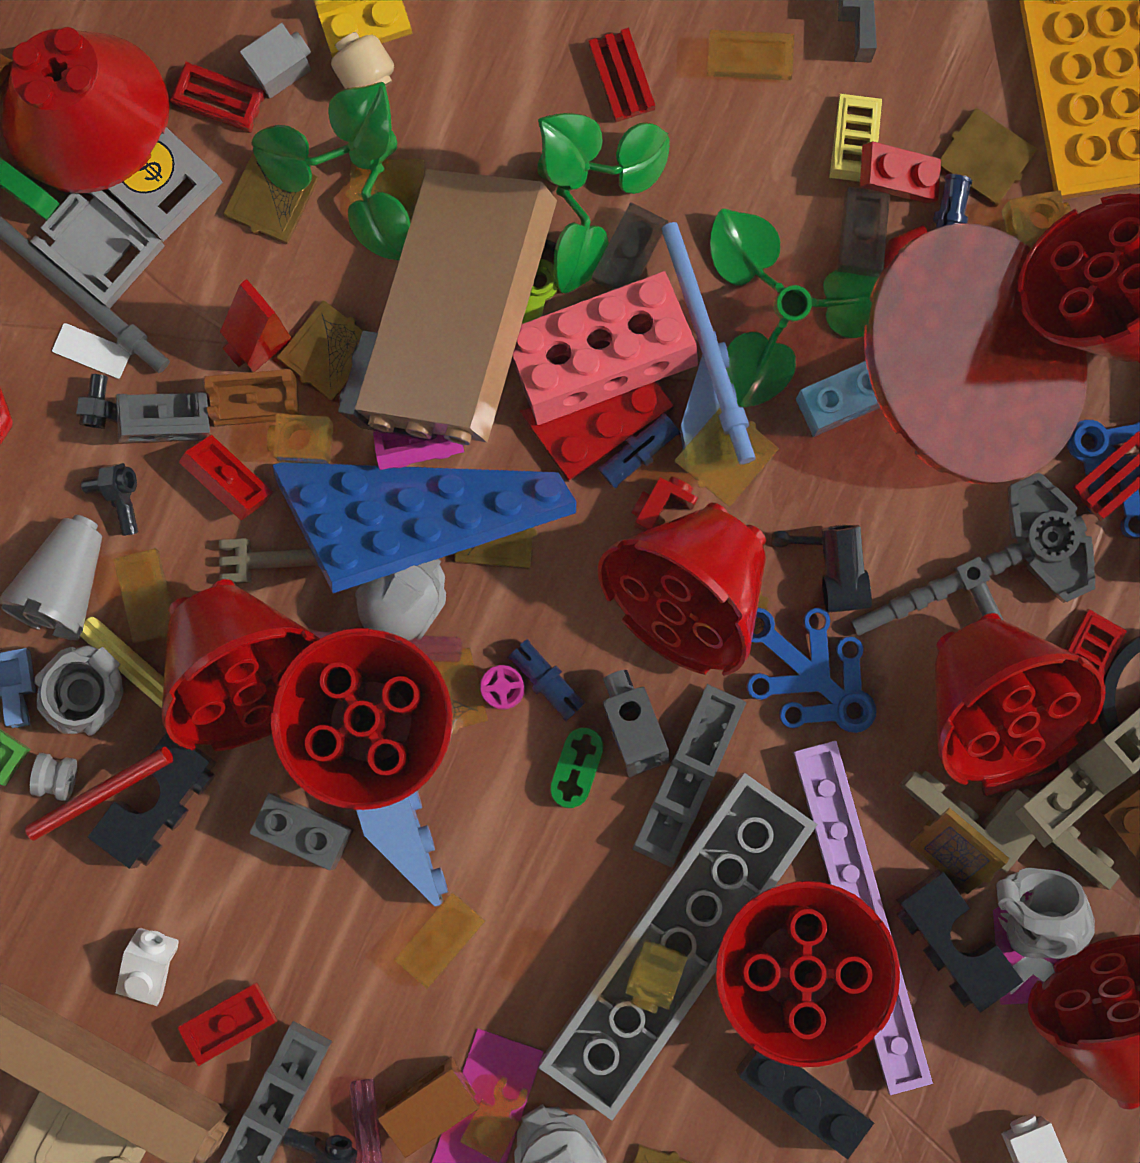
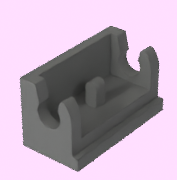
M206 392L140 395L116 394L118 443L204 440L210 433Z

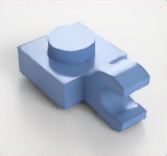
M27 648L1 652L0 699H2L5 726H11L12 728L29 726L30 717L24 695L36 693L31 652Z

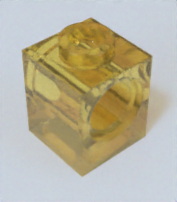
M1061 190L1009 199L1002 209V216L1010 251L1033 247L1040 236L1052 224L1071 211L1068 202L1063 203ZM1038 212L1043 214L1048 221V227L1039 228L1031 222L1030 213Z
M276 414V425H269L268 451H274L273 457L279 463L330 464L333 423L329 417ZM295 431H308L310 433V440L306 447L300 450H294L289 447V438Z
M643 939L625 988L626 994L633 996L631 1004L653 1013L657 1012L659 1006L669 1010L688 959L687 955Z

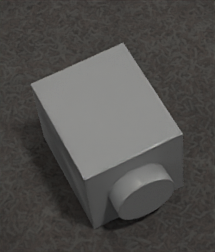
M283 23L240 51L246 66L269 98H272L311 71L306 58L311 53L309 47L297 31L290 35Z

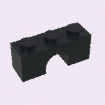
M167 732L150 753L152 754L162 747H167L173 755L172 763L152 774L160 786V796L156 805L151 810L141 813L134 810L124 801H115L88 836L90 840L129 869L138 868L141 863L145 866L151 863L162 848L158 840L167 828L173 831L179 826L189 811L184 807L194 792L201 795L215 777L211 770L217 763L197 747L195 750H190L179 746L169 737Z
M936 870L896 899L902 907L897 916L911 935L919 931L929 945L923 949V952L938 972L944 967L955 980L954 983L949 985V988L964 1008L972 1004L981 1013L1024 982L999 947L992 941H989L973 952H961L953 946L950 935L952 925L970 907L943 871Z
M751 1048L735 1070L739 1078L847 1160L874 1124L867 1114L834 1089L827 1087L803 1067L777 1062Z

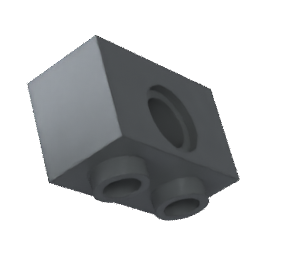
M268 793L250 834L331 871L336 869L354 829L277 793Z

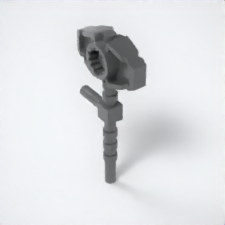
M1040 472L1008 487L1010 530L1012 539H1017L1018 544L1008 545L1005 547V550L998 553L995 551L985 556L983 560L980 557L954 568L955 573L942 579L932 580L925 587H917L909 591V594L901 598L900 596L889 600L888 604L851 620L857 636L896 618L897 620L908 616L909 612L926 608L929 603L933 601L939 602L947 598V595L962 588L964 592L970 589L982 616L996 613L1003 620L986 582L991 580L990 575L993 574L995 576L1005 571V568L1009 566L1015 567L1023 563L1025 559L1028 562L1025 567L1063 603L1094 590L1095 562L1092 537L1086 536L1085 531H1087L1085 522L1080 515L1077 516L1075 514L1077 507Z

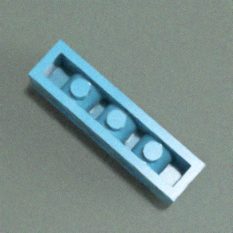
M957 320L801 389L796 397V401L812 436L815 437L967 370L977 358L960 321Z

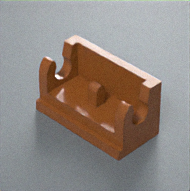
M291 369L204 376L205 390L209 394L210 406L207 407L209 418L213 421L214 427L300 420L297 378Z
M451 1056L380 1104L378 1120L402 1155L407 1158L478 1110L479 1104L474 1097L476 1095L474 1089Z

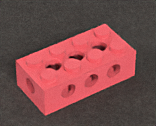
M666 271L522 324L512 356L514 367L537 425L698 366L697 344Z

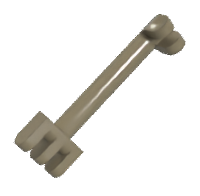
M246 538L219 540V550H235L236 556L219 557V567H236V573L220 574L219 580L230 579L234 584L251 583V569L319 566L311 549L251 552L250 540Z

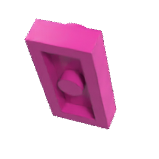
M379 431L373 432L376 458L380 470L393 467L402 468L411 463L430 459H444L464 452L463 445L445 439V435L438 434L435 439L428 441Z

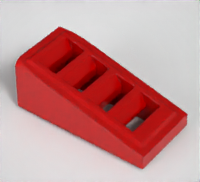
M1088 609L1065 649L1087 659L1095 665L1102 678H1104L1127 631ZM1091 625L1112 636L1109 642L1106 643L1089 633ZM1083 640L1103 651L1100 658L1081 647Z

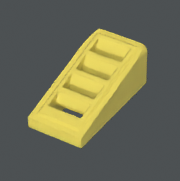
M848 94L839 95L829 178L860 182L861 161L843 159V153L862 155V146L844 144V139L864 140L867 143L872 141L878 142L882 99ZM847 108L871 109V116L847 114ZM846 123L869 126V132L846 129Z

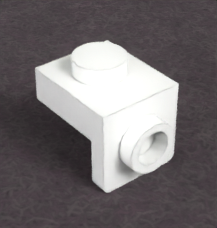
M143 928L137 929L124 951L115 993L157 1006L163 997L170 961L178 949L179 941L165 936L158 931H149Z

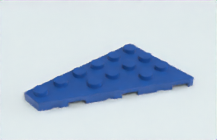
M288 462L273 464L274 478L332 593L576 513V500L559 472L393 467L380 470L379 466Z

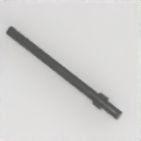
M0 216V238L117 337V344L130 355H138L158 373L163 372L167 368L170 360L146 341L148 336L134 324L130 326Z

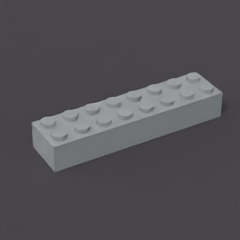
M740 773L539 1061V1068L610 1120H613L716 972L719 946L734 916L751 899L775 887L818 824L746 773Z

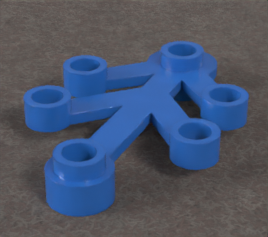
M1095 420L1080 421L1067 434L1066 444L1068 451L1075 459L1083 462L1085 474L1088 475L1116 450L1113 447L1114 445L1123 444L1132 435L1140 431V421L1134 425L1106 429L1100 422ZM1082 435H1089L1093 438L1094 447L1092 449H1086L1082 446ZM1124 455L1110 468L1117 473L1136 455ZM1140 465L1118 483L1120 492L1140 475ZM1104 473L1088 486L1090 495L1105 483ZM1138 489L1122 503L1125 517L1121 521L1120 529L1123 535L1129 539L1140 538V532L1134 533L1128 526L1131 518H1136L1140 521V494ZM1110 491L1104 495L1106 504L1114 498Z
M758 608L756 617L763 621L764 627L760 633H753L752 642L764 643L799 675L769 677L766 674H754L748 679L746 685L749 695L755 699L763 700L771 694L819 691L832 704L803 707L797 702H787L779 711V718L782 724L789 728H798L804 723L835 721L840 728L848 732L857 733L868 729L875 720L876 705L873 698L862 691L860 658L863 654V645L860 640L855 637H843L836 644V655L843 661V690L830 678L827 630L831 620L829 614L824 609H810L803 617L804 628L809 632L810 661L774 629L775 621L773 616L767 610ZM813 613H820L824 618V625L818 630L813 629L809 624V618ZM848 641L853 642L857 647L856 654L851 658L845 657L842 653V646ZM758 678L765 679L768 684L767 691L762 695H757L752 688L753 682ZM853 702L858 703L861 707V714L856 719L849 718L846 713L847 706ZM790 707H797L800 711V719L795 723H789L785 718V712Z

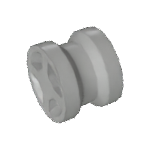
M39 753L34 761L30 777L31 795L43 796L48 793L53 794L57 800L68 801L76 781L77 760L68 757L62 760H55L51 754Z

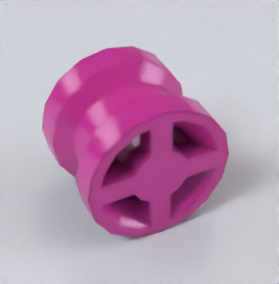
M498 665L492 667L484 674L481 680L483 698L490 706L496 709L507 710L513 708L521 701L524 695L525 685L523 679L516 669L510 666Z

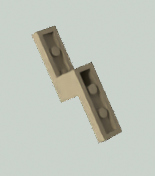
M1140 708L1090 747L1015 812L1044 848L1058 838L1101 798L1140 769Z
M927 771L922 775L917 772H909L899 784L902 789L936 818L950 807L1010 859L1006 865L998 871L1008 872L1036 838L1015 814L1018 809L1036 795L1027 788L1023 792L1018 789L1009 790L982 823L978 825L975 821L979 818V815L961 800H958L955 804L942 794L945 786ZM1073 825L1049 844L1051 848L1098 888L1110 890L1121 877L1111 869L1114 861L1096 846L1089 850L1077 840L1080 832Z

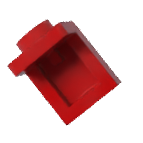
M673 476L670 477L669 481L660 477L651 494L643 491L631 512V514L638 517L634 528L641 532L653 528L669 498L693 510L698 500V497L691 494L694 488Z

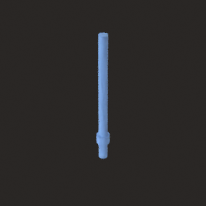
M676 222L668 223L661 230L722 411L719 419L724 434L730 435L739 464L750 463L756 457L746 430L749 427V422L743 407L738 406L678 224Z

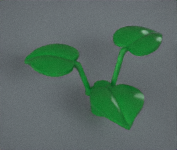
M384 82L347 88L337 93L331 99L328 108L331 127L340 139L349 142L342 147L316 157H309V144L306 137L292 127L273 125L260 130L254 135L251 145L261 169L275 186L287 192H299L311 183L312 171L310 166L321 164L346 153H349L350 159L355 166L361 169H370L371 173L361 191L363 200L353 202L348 208L349 224L357 240L368 250L383 258L400 260L411 224L407 211L400 201L390 194L377 192L371 196V189L378 175L384 171L382 162L397 149V139L392 131L391 111Z
M560 113L538 119L542 136V155L537 165L538 174L542 179L558 186L556 194L565 199L581 221V225L570 223L565 226L556 243L554 278L560 293H569L591 280L603 267L609 249L606 231L598 225L590 226L591 220L570 194V190L578 189L584 185L588 170L613 175L620 173L619 186L626 193H640L650 188L661 176L669 155L670 140L668 133L659 126L643 122L630 127L624 133L617 146L616 159L618 165L609 166L590 162L599 154L603 142L601 128L595 120L575 113Z
M724 208L718 212L710 236L711 257L717 272L727 282L739 286L748 283L756 274L763 282L777 292L773 307L780 320L769 339L759 332H746L736 337L727 348L729 367L726 370L731 384L733 383L738 406L750 407L762 404L778 395L789 384L795 373L796 355L793 349L785 344L776 343L788 322H796L805 318L812 307H827L826 321L834 332L842 337L859 338L877 329L890 312L901 302L902 297L880 275L864 268L851 266L839 268L825 278L823 290L827 299L811 298L809 292L798 285L785 288L782 283H778L763 271V269L771 267L777 261L780 254L781 241L776 229L767 220L757 215Z

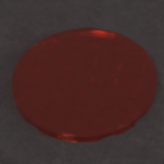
M954 224L934 229L913 239L903 246L888 267L882 270L870 297L872 306L869 324L865 325L864 330L866 364L875 397L893 431L896 434L901 433L905 440L916 450L914 455L938 472L951 474L963 479L964 482L983 485L999 484L1020 479L1038 471L1053 460L1064 448L1077 426L1084 406L1088 378L1087 352L1054 343L1044 338L1031 327L1021 311L1023 308L1021 294L1018 291V280L1023 263L1031 250L1029 246L1017 238L989 226Z

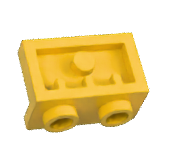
M314 0L332 58L339 52L335 44L353 32H357L360 38L365 35H375L381 44L413 34L402 0Z

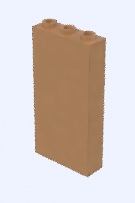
M426 170L380 323L378 336L355 406V410L369 420L368 425L383 432H393L394 427L406 429L407 433L425 439H430L432 433L445 435V439L461 445H470L471 440L488 443L557 203V199L541 181Z
M0 984L1 1070L167 1163H205L206 1159L211 1157L214 1151L220 1148L231 1128L230 1125L225 1123L231 1110L9 986Z

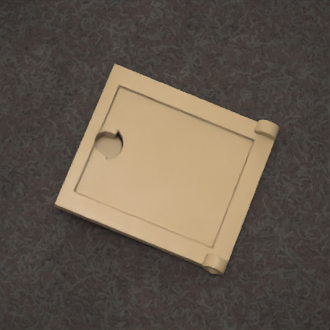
M39 1092L2 1163H140L146 1151L44 1093Z

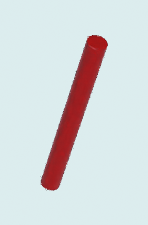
M162 747L26 825L25 832L27 836L35 841L173 762L172 753L167 747Z

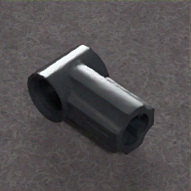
M845 524L823 528L822 543L826 575L822 576V590L826 612L832 613L871 608V585L868 572L864 570L861 527L859 525Z

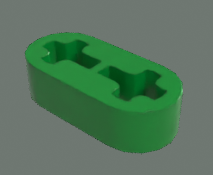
M0 158V187L47 221L59 207L60 203Z
M582 727L575 729L565 740L551 782L552 797L562 807H578L586 801L603 753L601 737L590 728ZM583 735H588L592 737L591 745L597 747L594 755L587 754L585 756L582 767L574 765L577 750L571 748V743L573 740L580 741ZM572 769L578 770L580 774L577 786L583 788L581 796L574 795L571 801H565L562 799L563 791L557 789L558 783L560 781L567 782Z

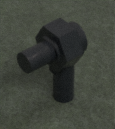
M91 374L88 396L78 397L76 416L80 417L79 425L104 429L106 421L117 423L116 403L105 400L108 376Z
M124 463L108 465L99 468L98 476L82 479L81 488L84 494L102 493L105 500L111 501V505L117 509L116 512L122 536L139 532L133 503L130 499L131 493L137 487L136 474L132 468L126 467Z
M289 1128L284 1138V1145L310 1153L316 1160V1163H356L358 1151L352 1147V1141L345 1136L333 1135L328 1137L326 1141H323L313 1135Z

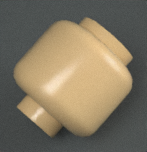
M353 32L335 44L339 52L332 58L331 67L345 89L367 86L378 82H384L385 87H387L392 82L390 75L394 70V63L375 35H365L360 38L357 32Z

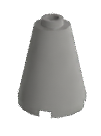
M74 515L72 519L63 518L1 594V609L15 619L39 630L41 626L50 629L55 628L53 636L68 640H78L84 628L102 542V535L96 531L98 525L80 515Z

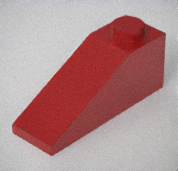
M247 279L244 280L238 287L220 333L228 342L222 349L238 368L246 363L255 372L282 350L292 338L275 311Z

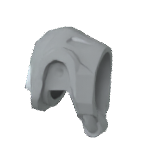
M436 559L418 566L413 565L403 571L361 584L355 593V598L357 599L358 616L363 627L396 634L408 641L414 638L420 640L445 605V574L440 566L441 561Z
M91 646L77 649L69 647L60 650L35 677V684L39 687L37 693L38 711L51 726L61 733L77 734L85 732L87 735L92 736L111 719L114 711L119 707L124 693L122 676L118 669L121 664L104 647L100 649Z
M1025 868L1019 870L1018 873L1007 875L1005 879L997 882L998 905L1010 914L1007 924V937L1010 946L1023 957L1066 958L1077 955L1091 941L1095 933V919L1082 886L1071 876L1055 870ZM1033 890L1030 900L1020 902V898L1024 893Z
M542 1104L521 1117L523 1122L517 1131V1148L514 1151L515 1163H607L602 1150L585 1121L575 1114H568L559 1107H545Z

